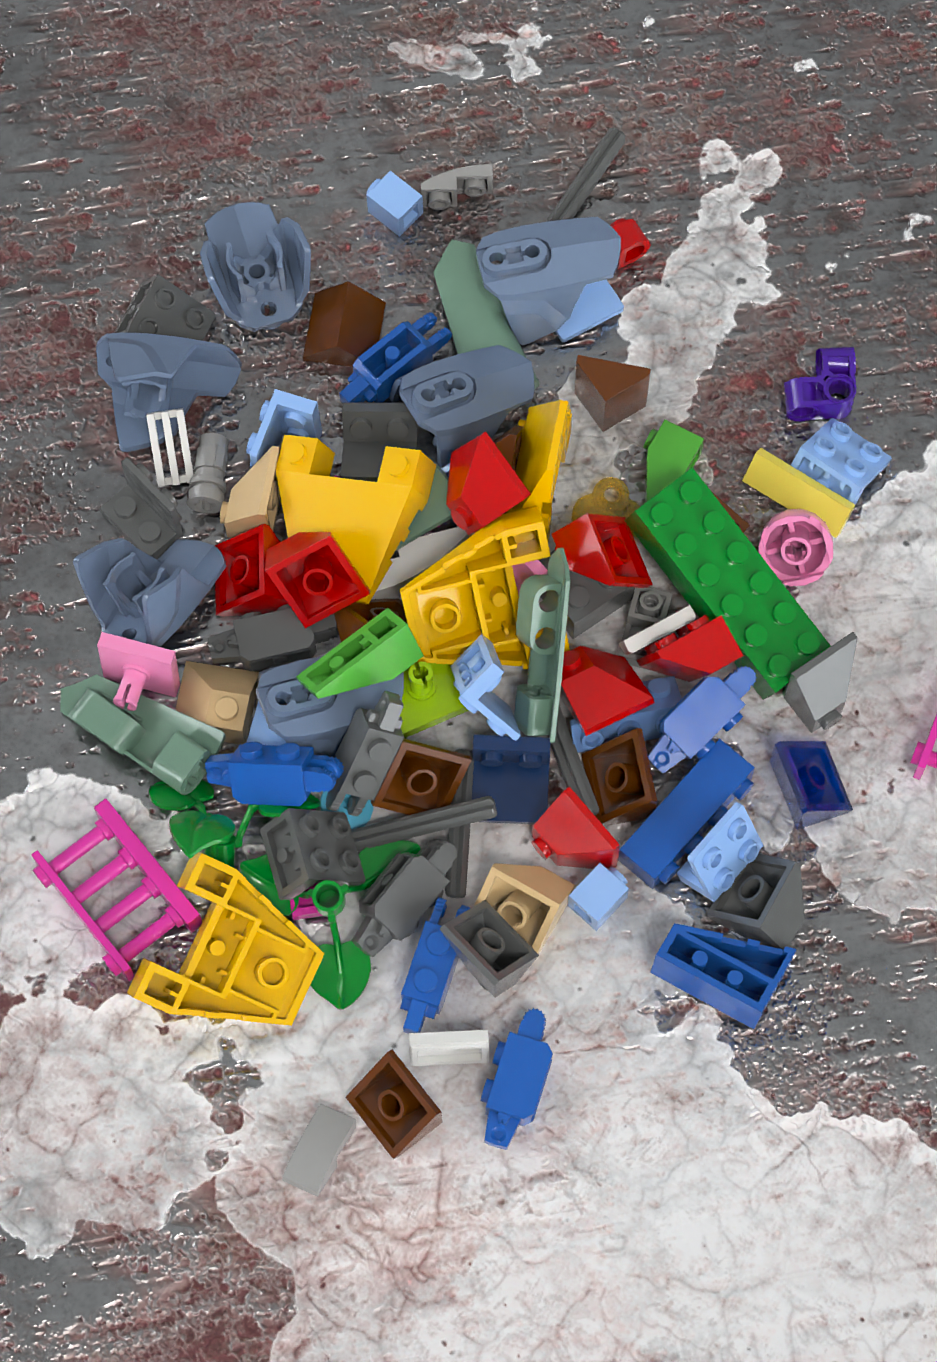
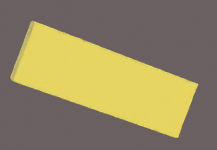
M760 448L755 453L742 480L787 509H804L815 513L826 522L831 535L835 538L842 532L855 507L854 503L763 448Z

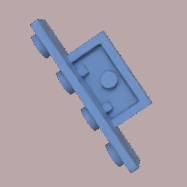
M675 676L643 681V684L653 696L655 703L588 736L584 734L575 719L571 720V736L577 752L580 753L594 749L636 728L642 729L644 741L660 738L662 734L659 732V720L682 699Z

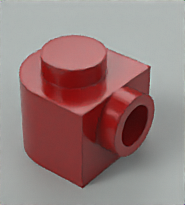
M621 218L610 225L621 237L618 269L637 261L649 250L651 243L634 219L626 220Z

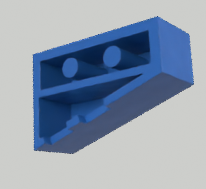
M674 923L655 956L650 973L746 1026L755 1029L789 968L797 949L790 947L779 949L760 945V941L748 939L747 942L723 937V933Z

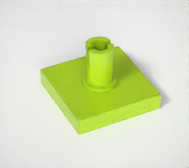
M421 661L415 662L409 669L403 672L404 689L402 702L404 707L400 717L403 720L401 730L404 739L469 711L458 699L460 692L453 684L455 678L450 667L451 664Z

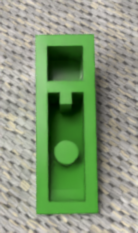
M665 419L659 430L654 428L651 430L643 447L647 450L645 503L689 469L694 468L702 454L704 438Z
M386 608L296 677L316 698L320 699L394 679L409 669L411 665L424 655L408 624L389 608Z

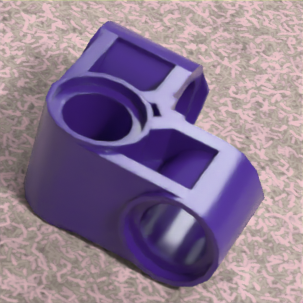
M854 347L819 348L816 350L815 356L816 377H800L784 382L786 415L792 421L843 419L853 409L857 389ZM835 393L845 396V399H835L831 395Z

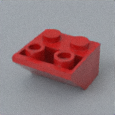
M704 615L675 630L679 637L672 633L644 647L647 655L636 661L642 668L692 682L718 671L744 655L722 615L712 620H709L707 615Z

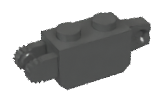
M289 604L279 607L275 612L266 614L251 612L244 614L239 620L233 621V629L209 637L208 646L213 664L242 661L245 670L261 672L272 667L313 658L317 652L316 644L338 638L339 632L334 614L305 628Z
M384 691L374 710L364 708L356 710L335 755L337 759H340V762H343L344 771L340 778H337V783L326 796L325 805L328 810H339L346 794L351 797H349L347 813L357 817L361 814L368 799L375 800L404 739L401 730L403 720L400 717L404 705L400 700L399 694Z
M433 839L429 840L426 846H423L417 854L409 852L397 853L359 900V912L365 916V919L351 940L355 946L364 954L374 957L392 939L402 941L415 932L420 923L419 919L428 908L436 904L438 897L442 898L443 889L450 882L444 875L453 865L452 862L456 861L455 858L458 857L455 844Z

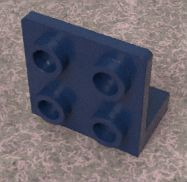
M473 734L474 769L472 800L492 796L497 808V816L495 818L479 822L534 825L548 809L550 738L520 736L515 741L510 736Z

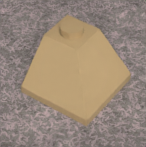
M272 446L231 489L229 502L223 501L220 511V523L225 525L228 538H233L261 524L269 525L274 532L280 502L276 475L280 447Z
M186 661L176 711L223 731L226 734L224 742L233 744L247 743L256 699L259 672Z
M494 863L475 905L486 900L539 954L562 916L568 903V896L576 885L542 866Z

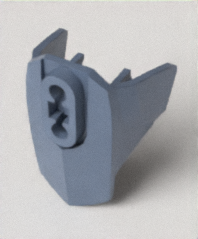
M259 202L234 204L211 216L205 223L208 240L204 241L200 256L207 280L225 315L235 320L240 327L253 332L261 329H276L282 323L293 321L302 309L303 300L310 290L311 249L300 225L288 217L282 218L278 224L270 205ZM269 305L270 311L275 313L271 316L263 315L265 313L264 306Z
M586 217L518 226L495 232L481 239L476 249V258L484 288L501 301L507 320L519 344L526 345L556 332L571 317L573 308L587 284L613 278L620 258L621 237L608 223L599 217ZM498 260L502 263L499 265H494L491 262Z
M107 333L97 341L96 345L98 375L112 389L115 425L119 448L122 452H131L151 447L147 413L183 408L184 415H186L197 396L225 397L236 384L242 367L240 359L226 345L177 336L149 333ZM177 417L170 418L173 436L176 435L179 429ZM162 419L155 420L159 444L165 442Z
M501 345L481 348L434 361L395 380L389 399L392 403L402 399L418 426L435 434L432 444L434 447L437 446V464L443 468L450 463L451 453L455 449L484 432H487L492 439L510 411L532 401L534 395L533 367L530 360Z
M118 538L104 541L74 558L73 565L90 608L101 623L102 632L161 647L199 605L226 568V561L217 547L202 541L176 540L162 556L155 559L136 548L129 541Z
M323 656L299 660L259 672L256 695L269 729L286 740V743L313 747L314 755H325L328 757H335L356 710L360 708L374 710L384 691L399 694L402 701L404 689V673L402 672L394 679L318 699L298 681L296 676Z

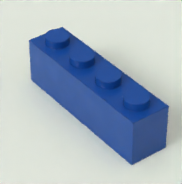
M719 738L716 744L699 760L619 849L618 861L651 889H654L660 881L667 884L680 868L676 863L685 853L690 855L704 839L701 835L710 825L714 827L728 811L726 807L736 797L741 801L754 785L751 779L755 767Z

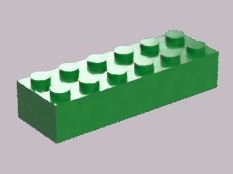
M693 467L624 520L699 618L707 615L709 620H712L722 615L744 655L735 660L734 663L739 668L746 666L747 668L754 669L757 678L752 687L763 700L788 684L792 672L831 647Z

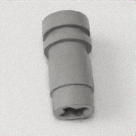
M202 434L196 451L195 474L189 482L190 489L188 490L187 505L201 513L220 512L222 503L225 500L226 483L224 482V477L226 476L229 439L222 434Z

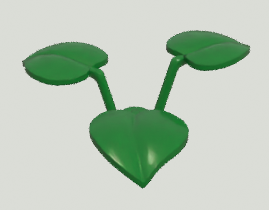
M162 780L149 788L150 801L162 809L180 811L194 806L198 810L177 813L169 820V829L174 841L189 859L204 849L205 855L235 868V848L242 847L243 836L255 811L258 810L261 815L266 817H280L281 813L288 808L311 810L321 807L320 800L311 793L301 806L249 804L238 832L234 836L235 824L230 818L224 815L206 813L203 802L214 798V789L206 781L201 780L198 786L187 795L180 794Z
M404 840L372 848L366 847L358 854L366 879L360 886H348L347 884L340 886L331 880L322 881L314 889L304 891L293 898L295 907L292 911L290 900L279 899L267 854L241 862L240 873L284 916H289L296 910L299 904V897L304 899L312 898L317 911L321 915L328 917L334 945L322 944L318 946L324 953V956L310 986L334 1007L344 1010L361 996L367 986L371 973L370 956L364 954L352 941L343 944L340 941L336 916L345 907V894L369 889L397 853L409 852L417 854L421 848L416 843Z

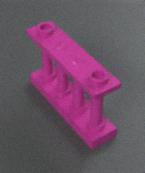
M105 798L94 807L99 818L95 822L96 827L48 863L38 850L31 855L37 867L32 871L45 888H48L51 884L55 887L107 953L102 959L112 973L117 976L122 972L130 982L135 976L131 967L127 964L130 960L174 926L180 928L184 924L192 934L201 926L202 919L181 890ZM114 837L122 847L118 851L119 856L70 892L58 877V874L104 839L109 841ZM137 866L145 876L141 880L142 885L93 921L81 906V903L127 868L132 870ZM158 896H161L169 905L164 910L166 914L117 951L104 933L149 898L153 897L156 899Z

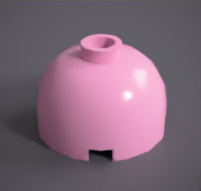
M787 509L774 515L764 526L759 539V554L776 576L782 580V583L788 586H805L818 580L833 559V537L826 522L815 513L804 509Z

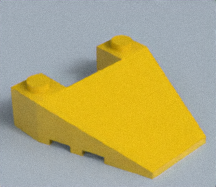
M564 400L531 406L528 408L526 420H519L518 425L523 426L515 473L531 495L507 511V513L537 506L544 521L548 542L551 532L552 501L560 462L565 463L572 428L570 405L568 401Z
M284 435L276 466V475L288 538L298 532H331L370 589V594L356 601V603L369 604L393 563L390 559L401 541L405 542L410 533L408 528L418 510L423 511L428 502L436 464L421 450L386 446L377 482L330 477L335 452L318 438Z
M537 506L502 514L400 589L407 624L424 655L417 662L423 661L452 665L483 634L493 643L501 665L522 666L523 669L529 668L530 648L519 641L516 635L519 596L512 566L551 557L544 521ZM543 628L538 631L535 640L541 636ZM567 633L565 636L564 652L570 650Z
M197 853L188 860L177 887L206 899L211 904L179 973H176L143 958L127 994L168 1014L292 1026L324 953L276 909L263 894L251 885L237 869L203 853Z

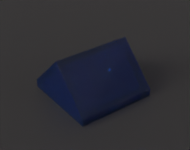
M780 741L774 745L770 763L797 830L847 814L853 810L826 741Z

